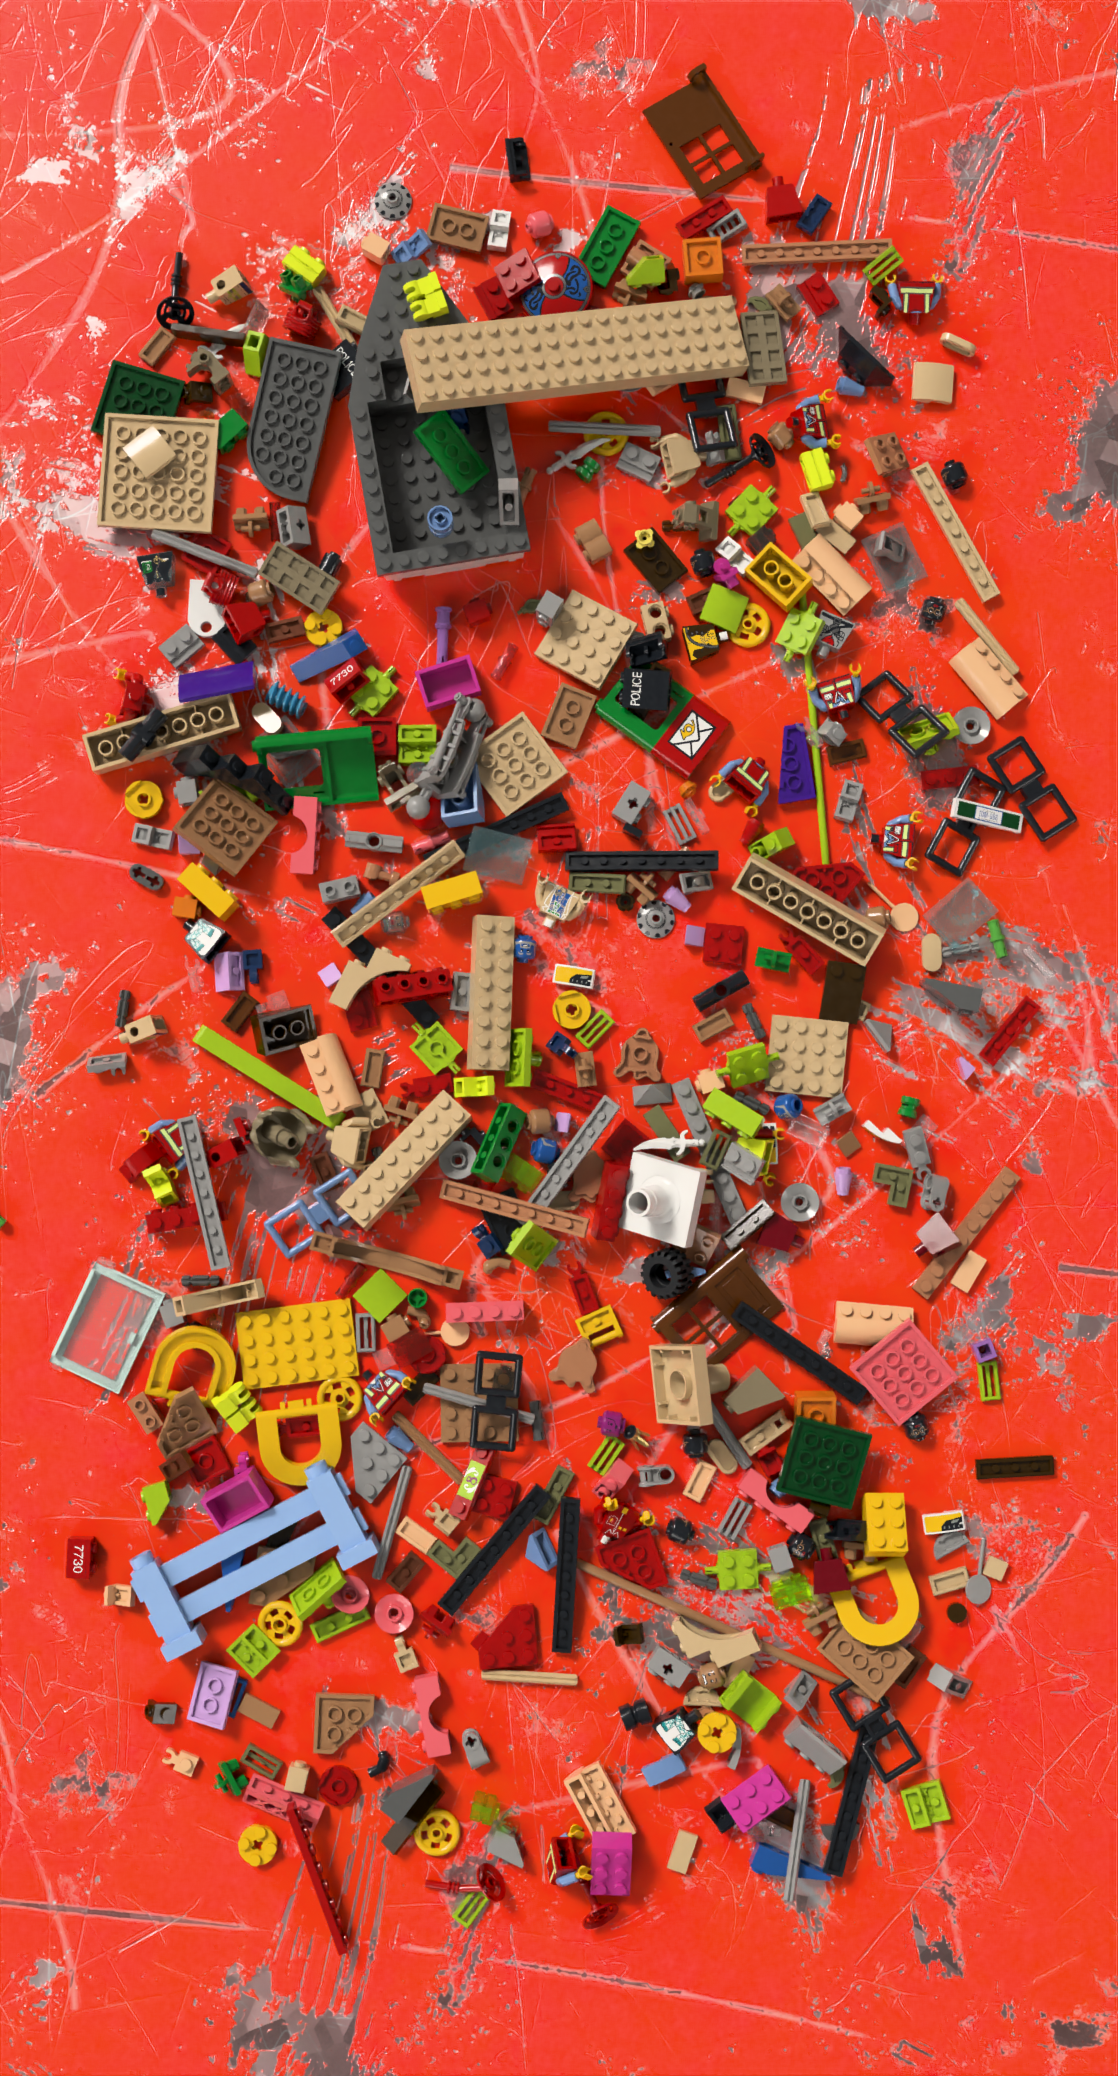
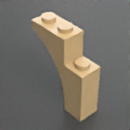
M382 947V949L376 948L367 968L364 967L365 963L357 959L354 962L349 960L329 1002L348 1011L360 990L376 979V977L394 972L409 973L412 968V964L409 963L410 959L399 955V958L393 956V951Z
M258 1278L173 1297L176 1317L263 1298L265 1297V1287L262 1279Z
M682 1615L675 1617L671 1625L674 1635L678 1636L681 1642V1651L687 1655L688 1659L710 1650V1659L713 1663H716L718 1668L758 1652L762 1647V1642L754 1627L733 1634H716L697 1628Z

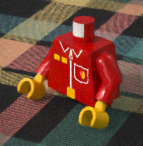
M115 668V670H118V675L116 677L113 676V678L122 681L126 680L120 714L115 716L106 713L105 716L109 717V719L104 722L105 724L113 726L140 717L146 691V685H143L144 679L141 674Z
M605 1494L600 1504L594 1507L593 1522L600 1530L597 1540L603 1544H607L611 1536L622 1539L635 1527L643 1524L652 1526L655 1523L654 1515L650 1516L648 1511H644L640 1515L632 1505Z

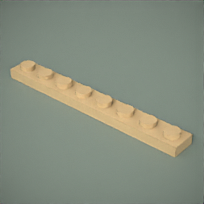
M928 461L912 469L910 474L982 604L1000 594L998 587Z
M455 840L450 841L330 932L342 948H344L420 891V887L428 885L465 857V854Z

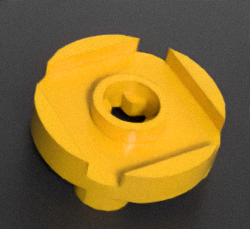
M327 608L323 615L315 611L312 612L304 623L306 636L315 646L323 647L342 636L343 625L341 619L335 612ZM321 624L328 625L326 633L319 631Z
M136 781L127 788L125 793V806L133 816L141 819L154 817L159 813L164 804L162 791L151 781ZM141 795H143L144 797L148 795L149 798L147 799L148 802L146 804L139 803L141 801Z
M574 990L561 993L553 1005L555 1020L562 1027L568 1029H576L583 1026L588 1021L591 1013L589 1000L582 993ZM570 1004H572L573 1007H577V1011H575L574 1013L575 1015H571L569 1012H566V1009L569 1008Z
M714 1711L706 1714L701 1719L698 1726V1739L701 1745L709 1752H725L736 1741V1724L729 1715ZM714 1727L722 1729L720 1737L712 1735Z
M252 1824L241 1834L238 1842L239 1853L251 1866L266 1864L276 1853L278 1838L271 1827ZM255 1840L263 1842L261 1849L254 1847Z

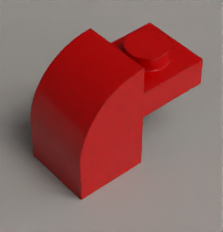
M151 1141L127 1158L118 1170L132 1184L143 1174L142 1171L154 1166L164 1155Z

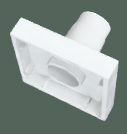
M633 1152L630 1177L626 1185V1197L622 1205L623 1214L618 1224L619 1228L683 1248L692 1247L708 1171L644 1152Z

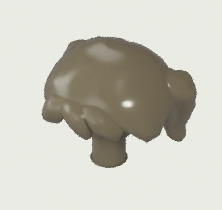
M275 1106L258 1113L252 1123L250 1138L257 1152L266 1157L271 1165L298 1169L300 1162L296 1157L301 1152L308 1133L316 1134L318 1129L301 1110Z

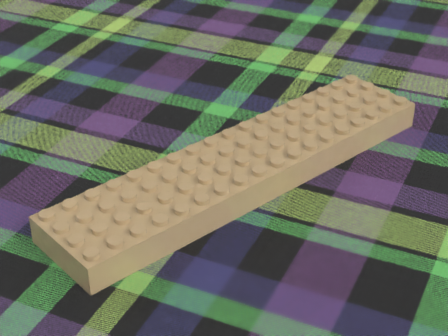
M732 295L404 329L400 339L417 413L743 376L750 366Z

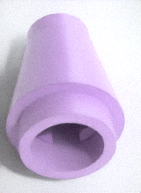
M671 886L663 895L666 903L684 913L692 905L678 887Z
M836 1167L834 1178L837 1195H849L853 1175L850 1167Z

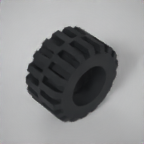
M673 1247L664 1248L649 1254L644 1259V1264L641 1265L643 1272H640L641 1277L644 1279L642 1283L647 1286L645 1288L647 1291H651L653 1297L657 1296V1299L664 1298V1300L670 1299L686 1292L689 1289L688 1287L692 1285L691 1279L694 1278V1274H692L694 1269L693 1266H690L691 1260L686 1258L687 1255L684 1252L680 1253V1249H674ZM664 1265L670 1271L671 1281L664 1274Z

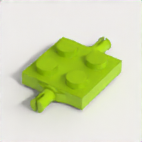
M750 484L725 510V514L734 523L727 531L728 535L733 537L739 530H742L753 538L778 512V508L769 499L776 492L772 485L763 493Z
M811 601L807 611L791 608L775 640L776 643L787 649L782 659L783 661L790 663L794 653L809 657L826 623L814 615L819 606L818 603Z
M370 665L365 670L371 681L350 697L355 703V706L348 712L350 716L355 718L362 710L372 717H376L400 691L390 680L397 671L396 668L391 665L383 673Z
M438 1021L425 1030L418 1022L411 1026L419 1035L416 1041L409 1047L435 1075L446 1067H449L455 1075L458 1072L453 1066L458 1071L461 1070L454 1060L463 1048Z
M763 1042L726 1052V1067L715 1070L717 1078L729 1075L733 1088L768 1079L769 1062L780 1060L779 1054L776 1052L767 1055Z
M756 1548L717 1550L718 1560L716 1566H705V1575L717 1574L720 1590L759 1588L758 1577L760 1571H771V1563L759 1564Z

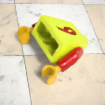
M781 1127L776 1128L775 1131H772V1129H760L754 1139L739 1137L737 1143L766 1161L759 1177L755 1181L762 1182L763 1180L767 1186L773 1185L772 1181L767 1180L769 1177L776 1179V1175L772 1172L768 1173L775 1141L772 1137H776L778 1140L785 1138L777 1136L778 1131H785ZM730 1141V1143H729V1145H728V1148H727V1151H728V1149H729L731 1143H732V1142H735V1141Z

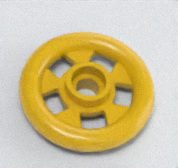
M608 411L599 412L587 421L601 423V420L609 419L610 423L626 424L619 415ZM583 433L585 442L598 438H610V441L605 442L602 447L597 446L591 450L601 456L617 454L625 447L628 441V436L626 435L605 436L603 434ZM616 439L618 443L611 447L609 443Z
M748 602L745 609L748 615L742 617L736 635L727 632L730 640L741 647L759 645L767 638L770 631V619L767 612L761 606ZM756 613L761 617L759 622L753 617ZM748 621L751 623V626L746 627L744 623ZM757 627L762 629L758 636L753 633ZM740 634H749L748 640L740 638Z
M351 1377L326 1379L319 1387L317 1404L337 1402V1406L340 1408L338 1413L339 1421H346L353 1418L360 1411L363 1403V1392L360 1385ZM340 1382L342 1388L334 1390L332 1384ZM348 1387H351L354 1390L355 1394L349 1396V1393L346 1391V1389ZM325 1393H331L330 1402L325 1401ZM337 1395L343 1396L342 1402L337 1401ZM351 1401L354 1405L348 1411L345 1406Z
M273 1601L261 1610L258 1617V1627L277 1647H286L299 1639L303 1630V1621L297 1617L291 1603ZM277 1609L279 1614L273 1617L271 1611ZM286 1611L291 1613V1615L293 1616L291 1620H289V1618L286 1615H284ZM271 1621L272 1629L267 1630L266 1622ZM278 1621H283L284 1626L279 1625ZM290 1625L295 1627L293 1634L288 1632ZM275 1633L283 1634V1639L275 1638Z
M440 1808L432 1809L414 1832L417 1846L424 1853L431 1856L448 1854L456 1847L460 1838V1826L457 1819L449 1811ZM433 1817L436 1822L428 1826L426 1820ZM444 1818L450 1823L447 1828L444 1824L440 1823ZM427 1830L428 1838L423 1839L421 1831ZM435 1830H439L440 1835L435 1836L433 1832ZM447 1833L452 1835L450 1842L444 1840ZM431 1842H440V1848L431 1847Z

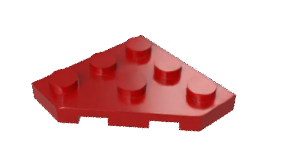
M852 862L797 867L792 875L840 903L846 899L866 874Z
M649 1527L629 1533L622 1539L616 1538L608 1541L607 1544L602 1543L594 1546L600 1565L606 1569L637 1582L650 1590L669 1583Z
M533 1603L513 1605L503 1620L493 1629L490 1636L478 1649L480 1670L538 1664Z

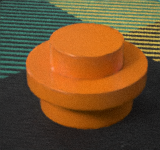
M691 781L685 782L679 788L680 796L682 798H690L696 793L697 785Z

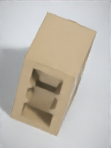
M663 601L640 606L645 634L655 633V630L662 629L665 632L663 636L666 642H671L674 630L672 624H668L669 610L667 606H664ZM652 611H658L660 613V617L653 618L650 615V613Z

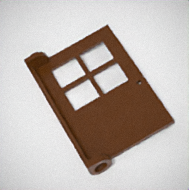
M705 63L690 71L687 76L691 82L690 84L642 111L699 200L751 170H758L762 166V161L765 157L763 152L759 154L707 75ZM720 125L730 141L712 151L702 135ZM698 137L708 154L690 164L680 147ZM733 145L743 161L725 171L715 155ZM711 158L721 174L703 184L693 167Z
M739 1246L733 1252L730 1251L694 1282L686 1292L679 1295L655 1317L652 1315L650 1319L653 1322L651 1324L653 1329L658 1334L662 1332L671 1344H690L705 1332L718 1347L706 1358L707 1365L719 1364L753 1334L751 1330L731 1317L741 1300L768 1319H771L784 1305L747 1263L751 1257ZM707 1295L720 1312L703 1325L691 1308ZM688 1312L701 1329L685 1342L671 1325ZM724 1315L737 1332L721 1345L709 1332L708 1328Z

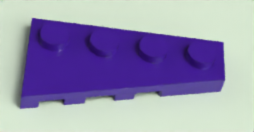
M803 723L784 726L778 805L815 799L816 794Z

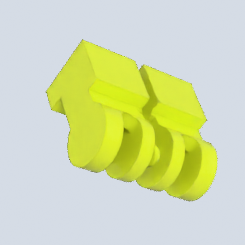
M435 271L428 273L426 277L410 281L403 286L404 292L408 294L406 297L407 301L412 303L410 310L415 312L413 314L415 322L425 321L428 318H436L449 313Z
M242 1381L235 1383L225 1393L211 1400L214 1407L236 1434L245 1428L252 1419L256 1418L255 1412L263 1410L260 1404H255L257 1400L254 1397H250V1391L248 1389L244 1390L245 1385Z

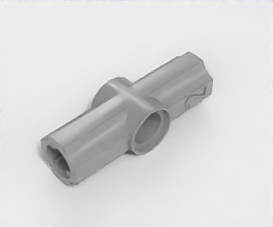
M346 831L345 847L366 849L373 852L382 851L402 854L404 837L378 834L376 832ZM376 837L380 842L377 846L373 847L369 842L372 838Z

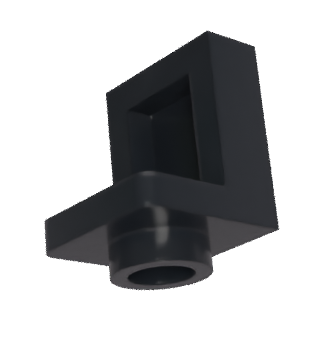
M468 1126L460 1133L462 1135L460 1140L463 1142L472 1135L481 1146L486 1133L483 1130L479 1132L475 1126L473 1128Z
M719 1796L705 1806L704 1810L716 1824L720 1833L723 1834L734 1826L736 1822Z

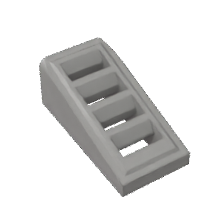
M736 208L708 227L706 231L710 237H716L713 231L717 229L722 243L746 229L748 224L739 209ZM734 218H737L740 224L738 226L735 224ZM729 221L733 226L732 230H730L728 225L726 224ZM722 225L727 231L726 234H723L720 228Z

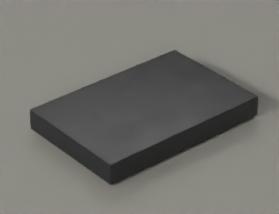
M513 1187L499 1193L518 1199ZM481 1210L491 1233H495L504 1247L500 1250L502 1256L508 1254L506 1249L512 1241L511 1235L513 1231L523 1225L514 1218Z

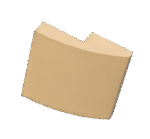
M914 362L911 400L924 403L933 401L946 405L952 403L954 366L933 362Z
M153 425L123 447L125 453L147 480L177 458V455Z

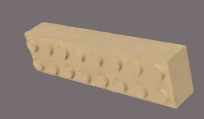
M232 694L199 699L161 711L168 717V720L156 733L155 740L147 748H144L133 762H130L118 751L130 738L133 728L138 723L143 722L147 715L82 735L92 771L96 775L104 774L243 731Z
M754 852L749 857L732 887V890L864 967L887 930Z
M476 915L472 918L467 1070L509 1071L515 917Z
M442 1090L336 1201L338 1206L367 1232L473 1121L471 1114L447 1092Z

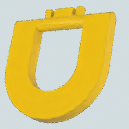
M186 1326L173 1331L164 1338L156 1350L144 1394L169 1399L167 1406H171L174 1396L180 1393V1391L168 1389L175 1361L185 1350L199 1348L207 1351L215 1362L207 1396H199L204 1407L216 1409L211 1400L229 1390L236 1372L235 1355L230 1343L222 1334L205 1326Z
M311 1398L306 1399L307 1405H304L303 1399L288 1401V1407L286 1408L284 1401L280 1402V1409L255 1412L260 1456L264 1466L271 1475L286 1484L304 1486L308 1479L304 1469L325 1459L328 1467L333 1466L335 1468L340 1458L342 1447L337 1402L312 1405ZM317 1414L321 1440L319 1453L315 1458L305 1463L290 1461L284 1456L280 1447L277 1419Z
M875 1557L873 1563L861 1559L853 1562L856 1569L852 1568L851 1563L847 1564L848 1572L846 1574L849 1582L886 1569L897 1597L898 1610L894 1618L889 1622L880 1625L872 1624L860 1615L851 1590L830 1592L837 1615L844 1629L857 1641L870 1646H888L902 1640L913 1628L919 1612L918 1594L904 1557H888L880 1561Z

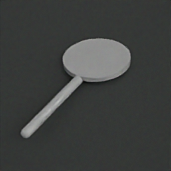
M985 1537L981 1540L978 1574L972 1576L967 1581L965 1587L968 1600L974 1604L986 1602L991 1594L990 1581L987 1577L981 1575Z

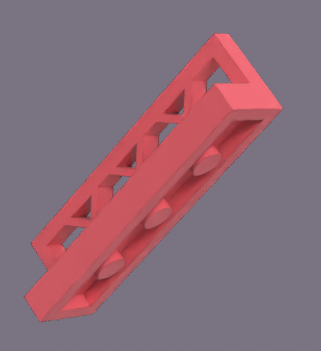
M253 1773L242 1799L243 1802L289 1821L286 1813L287 1804L295 1801L297 1808L300 1807L302 1810L303 1824L308 1826L309 1831L314 1832L325 1806L324 1803L301 1793L284 1790L285 1786Z

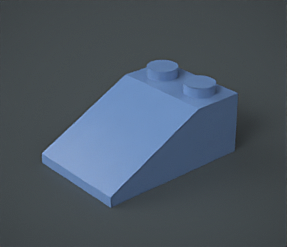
M477 761L465 789L466 797L464 799L459 797L441 799V818L448 828L485 822L484 800Z

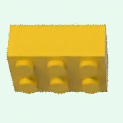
M769 542L744 569L746 577L786 612L813 586L812 577L772 542Z
M192 862L180 874L177 880L217 917L225 922L240 906L236 902L238 898L228 889L224 891L222 889L224 885L214 876L210 878V872L200 863L195 865Z
M476 871L420 887L429 914L433 913V915L444 913L446 908L451 907L452 910L463 907L462 904L470 902V904L480 902V898L484 897Z
M865 1493L861 1498L862 1520H865L867 1524V1541H864L865 1557H904L908 1552L904 1493Z

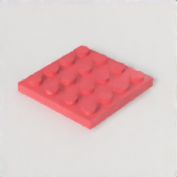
M907 1318L849 1366L850 1370L898 1426L903 1424L958 1378V1375L910 1318Z

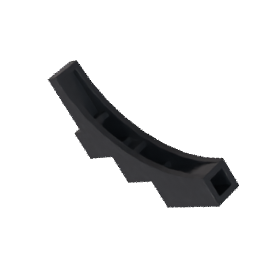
M208 744L180 749L172 762V765L184 776L210 777L244 789L263 800L282 816L288 815L294 804V798L273 779L275 775L264 764L258 763L247 766L235 753L220 756Z

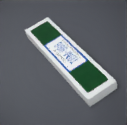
M953 798L950 817L1008 832L1021 833L1023 814L960 798Z

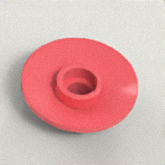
M347 1575L344 1576L347 1582L331 1596L335 1607L340 1611L354 1614L363 1610L367 1605L369 1590L360 1578ZM345 1595H350L351 1599H347Z
M389 1594L377 1603L374 1615L376 1623L383 1631L395 1634L403 1632L410 1626L414 1612L410 1601L400 1594ZM396 1609L398 1614L392 1615L391 1610Z

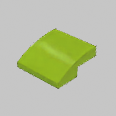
M713 583L700 615V620L736 635L749 598Z
M436 724L398 725V763L400 766H426L428 764L430 755L434 754L437 748Z
M382 1268L353 1295L379 1323L408 1296Z
M255 1623L247 1628L226 1649L252 1678L281 1651Z
M940 1778L900 1791L912 1830L931 1826L934 1822L951 1819V1813Z

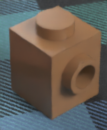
M395 1312L385 1318L387 1322L380 1326L389 1343L408 1333L411 1330L410 1326L412 1324L406 1315L403 1317L402 1313L397 1315Z

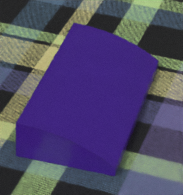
M254 661L179 675V702L184 703L255 689L257 672Z

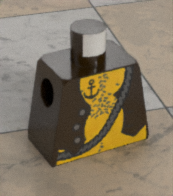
M713 624L683 626L681 630L690 666L717 655L720 650L719 644L728 642L726 630L715 633Z

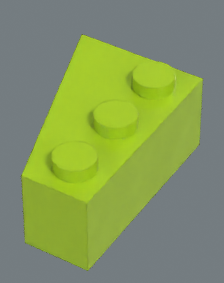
M714 1087L702 1106L705 1109L706 1115L712 1119L718 1118L722 1121L721 1124L729 1129L735 1128L738 1130L737 1134L745 1139H748V1137L754 1139L765 1122L763 1116Z

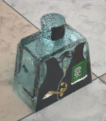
M167 551L136 556L148 590L155 589L156 598L168 597L166 587L175 586L174 553Z

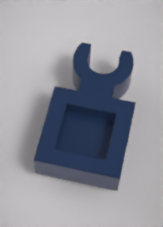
M466 408L445 410L459 430L464 429L467 434L470 433V425L467 423L469 422V416Z

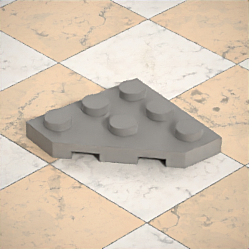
M362 1421L350 1436L355 1490L371 1504L408 1457L394 1445L388 1443L382 1435L365 1421Z

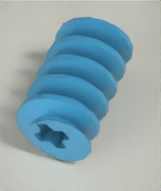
M277 681L269 689L265 701L269 700L271 705L276 703V708L282 707L284 712L289 710L291 716L296 714V718L300 719L308 706V702H305L306 696L304 695L299 699V692L292 695V688L286 692V685L279 688V681Z

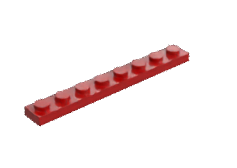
M293 1801L287 1804L286 1813L340 1956L347 1953L349 1938L346 1932L343 1933V1922L340 1914H336L335 1899L329 1895L330 1887L328 1880L322 1876V1864L315 1857L317 1854L315 1845L310 1843L308 1838L310 1837L308 1826L303 1824L302 1810L300 1807L297 1808L296 1802Z

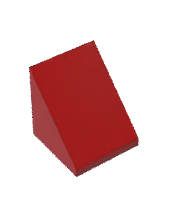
M482 1630L474 1637L470 1644L478 1651L489 1636Z

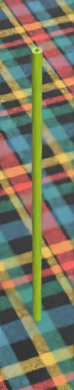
M806 593L799 600L800 611H807ZM811 653L809 657L804 655L805 674L808 685L812 683L810 676L813 677ZM807 687L822 865L830 864L819 735L816 734L818 730L816 706L811 701L808 692L809 688Z

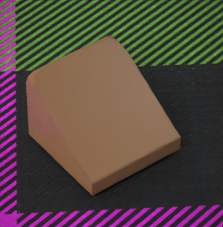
M852 1131L847 1132L835 1141L845 1157L861 1147Z

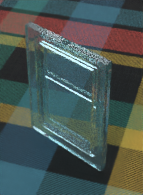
M903 522L889 526V528L861 540L886 595L928 576ZM882 531H886L906 543L903 562H895L886 556H873L876 539Z
M286 715L280 718L283 728L278 734L299 732ZM266 731L259 734V736L269 735ZM307 749L303 754L283 759H275L270 753L266 755L268 766L286 788H292L321 765V758L314 749Z
M474 825L462 870L468 872L476 871L480 875L522 885L533 840Z
M967 877L928 910L923 917L949 947L954 950L999 910L982 893L978 886Z

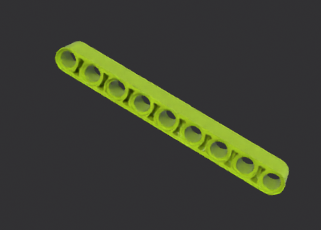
M202 1024L192 1041L331 1129L334 1130V1127L340 1125L344 1120L346 1114L343 1112L326 1117L318 1096Z

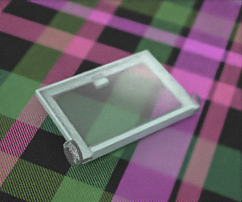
M98 1256L54 1347L49 1362L52 1363L51 1367L55 1370L62 1371L64 1368L120 1394L166 1293L115 1270L116 1263L114 1261Z

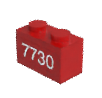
M352 657L327 677L324 683L339 703L343 704L371 680L363 667Z
M71 1536L68 1538L66 1578L90 1579L96 1573L97 1563L94 1562V1554L97 1553L98 1544L95 1542V1536Z

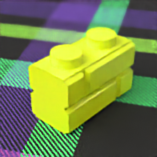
M294 245L289 254L282 260L283 268L291 270L293 275H302L305 281L312 283L314 289L327 274L325 263L318 257L316 259L311 257V253L305 247L299 248L297 245Z
M820 447L800 454L799 461L810 493L832 488L833 481L836 479L834 471L829 470L828 463H830L828 453L824 452L823 448Z

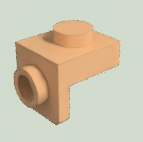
M116 1583L105 1586L104 1605L135 1606L136 1592L132 1585Z

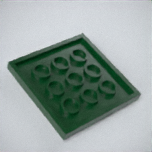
M113 360L90 431L97 435H104L105 413L176 417L182 399L183 387L186 385V382Z
M796 1414L775 1488L776 1491L851 1510L873 1435Z

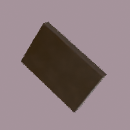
M651 527L650 529L653 531L652 539L655 542L653 547L646 546L639 549L636 547V539L623 550V553L659 595L686 574L688 569L656 530Z

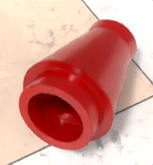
M752 817L750 821H747L739 841L749 847L751 842L763 831L765 825Z

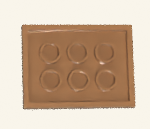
M858 1608L860 1615L866 1621L872 1624H877L869 1616H867L860 1608ZM840 1621L816 1648L876 1703L914 1659V1656L898 1642L888 1646L876 1647L857 1641L844 1629Z

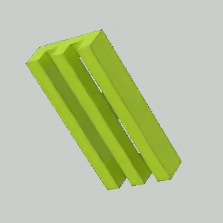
M891 245L862 271L874 286L904 260L895 247ZM893 252L891 257L869 274L868 271L889 253ZM895 258L898 259L875 279L872 278Z
M601 1009L575 1037L589 1050L615 1021ZM602 1014L604 1018L584 1038H582L581 1035ZM606 1020H608L609 1023L588 1044L586 1041L596 1032V1030Z
M997 1361L976 1362L980 1400H1000ZM989 1365H992L995 1396H992ZM982 1366L985 1367L988 1397H985Z
M606 1436L587 1466L604 1476L625 1443L616 1437ZM611 1438L613 1442L598 1464L594 1465L593 1463ZM616 1443H618L619 1446L617 1447L609 1461L606 1463L604 1468L601 1470V1465L603 1464L611 1450L614 1448Z
M468 1892L452 1914V1917L467 1929L489 1900L482 1892L477 1893L467 1909L459 1917L458 1915L475 1893ZM481 1896H484V1899L478 1905V1907L467 1920V1922L464 1921V1919L469 1914L474 1905L477 1903L479 1898Z

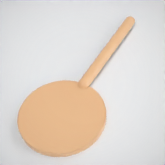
M871 882L867 883L892 908L890 913L891 924L895 929L906 932L916 926L918 912L914 906L908 903H900L895 906Z
M445 1321L441 1331L406 1333L404 1336L441 1335L447 1344L459 1346L468 1339L470 1329L467 1322L446 1323Z

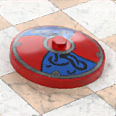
M553 251L542 254L533 260L542 281L519 296L521 306L527 316L588 310L594 293L593 280L587 266L578 257L567 252Z

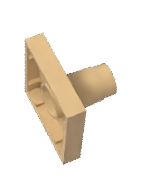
M661 1343L649 1345L657 1423L691 1426L714 1424L710 1394L725 1391L729 1388L730 1374L724 1364L707 1365L705 1344Z

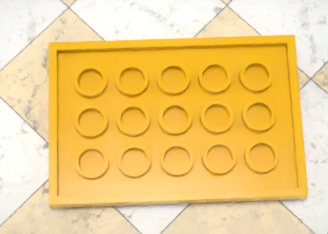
M351 1298L235 1313L243 1384L245 1385L244 1390L360 1375Z

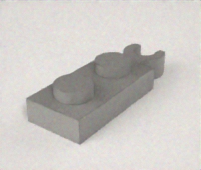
M917 1126L902 1131L911 1167L916 1168L915 1174L920 1180L922 1179V1171H926L927 1174L931 1173V1170L926 1166V1164L931 1163L922 1127Z

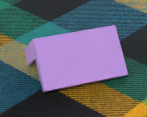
M242 952L218 953L214 958L216 992L245 990Z

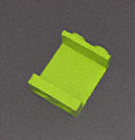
M744 1669L741 1670L718 1699L724 1708L728 1711L732 1710L750 1724L757 1734L766 1727L768 1720L779 1711L782 1704L776 1694Z

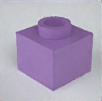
M986 1337L970 1343L976 1362L982 1363L997 1357L991 1338ZM981 1346L985 1347V1351L983 1353L979 1352V1348Z

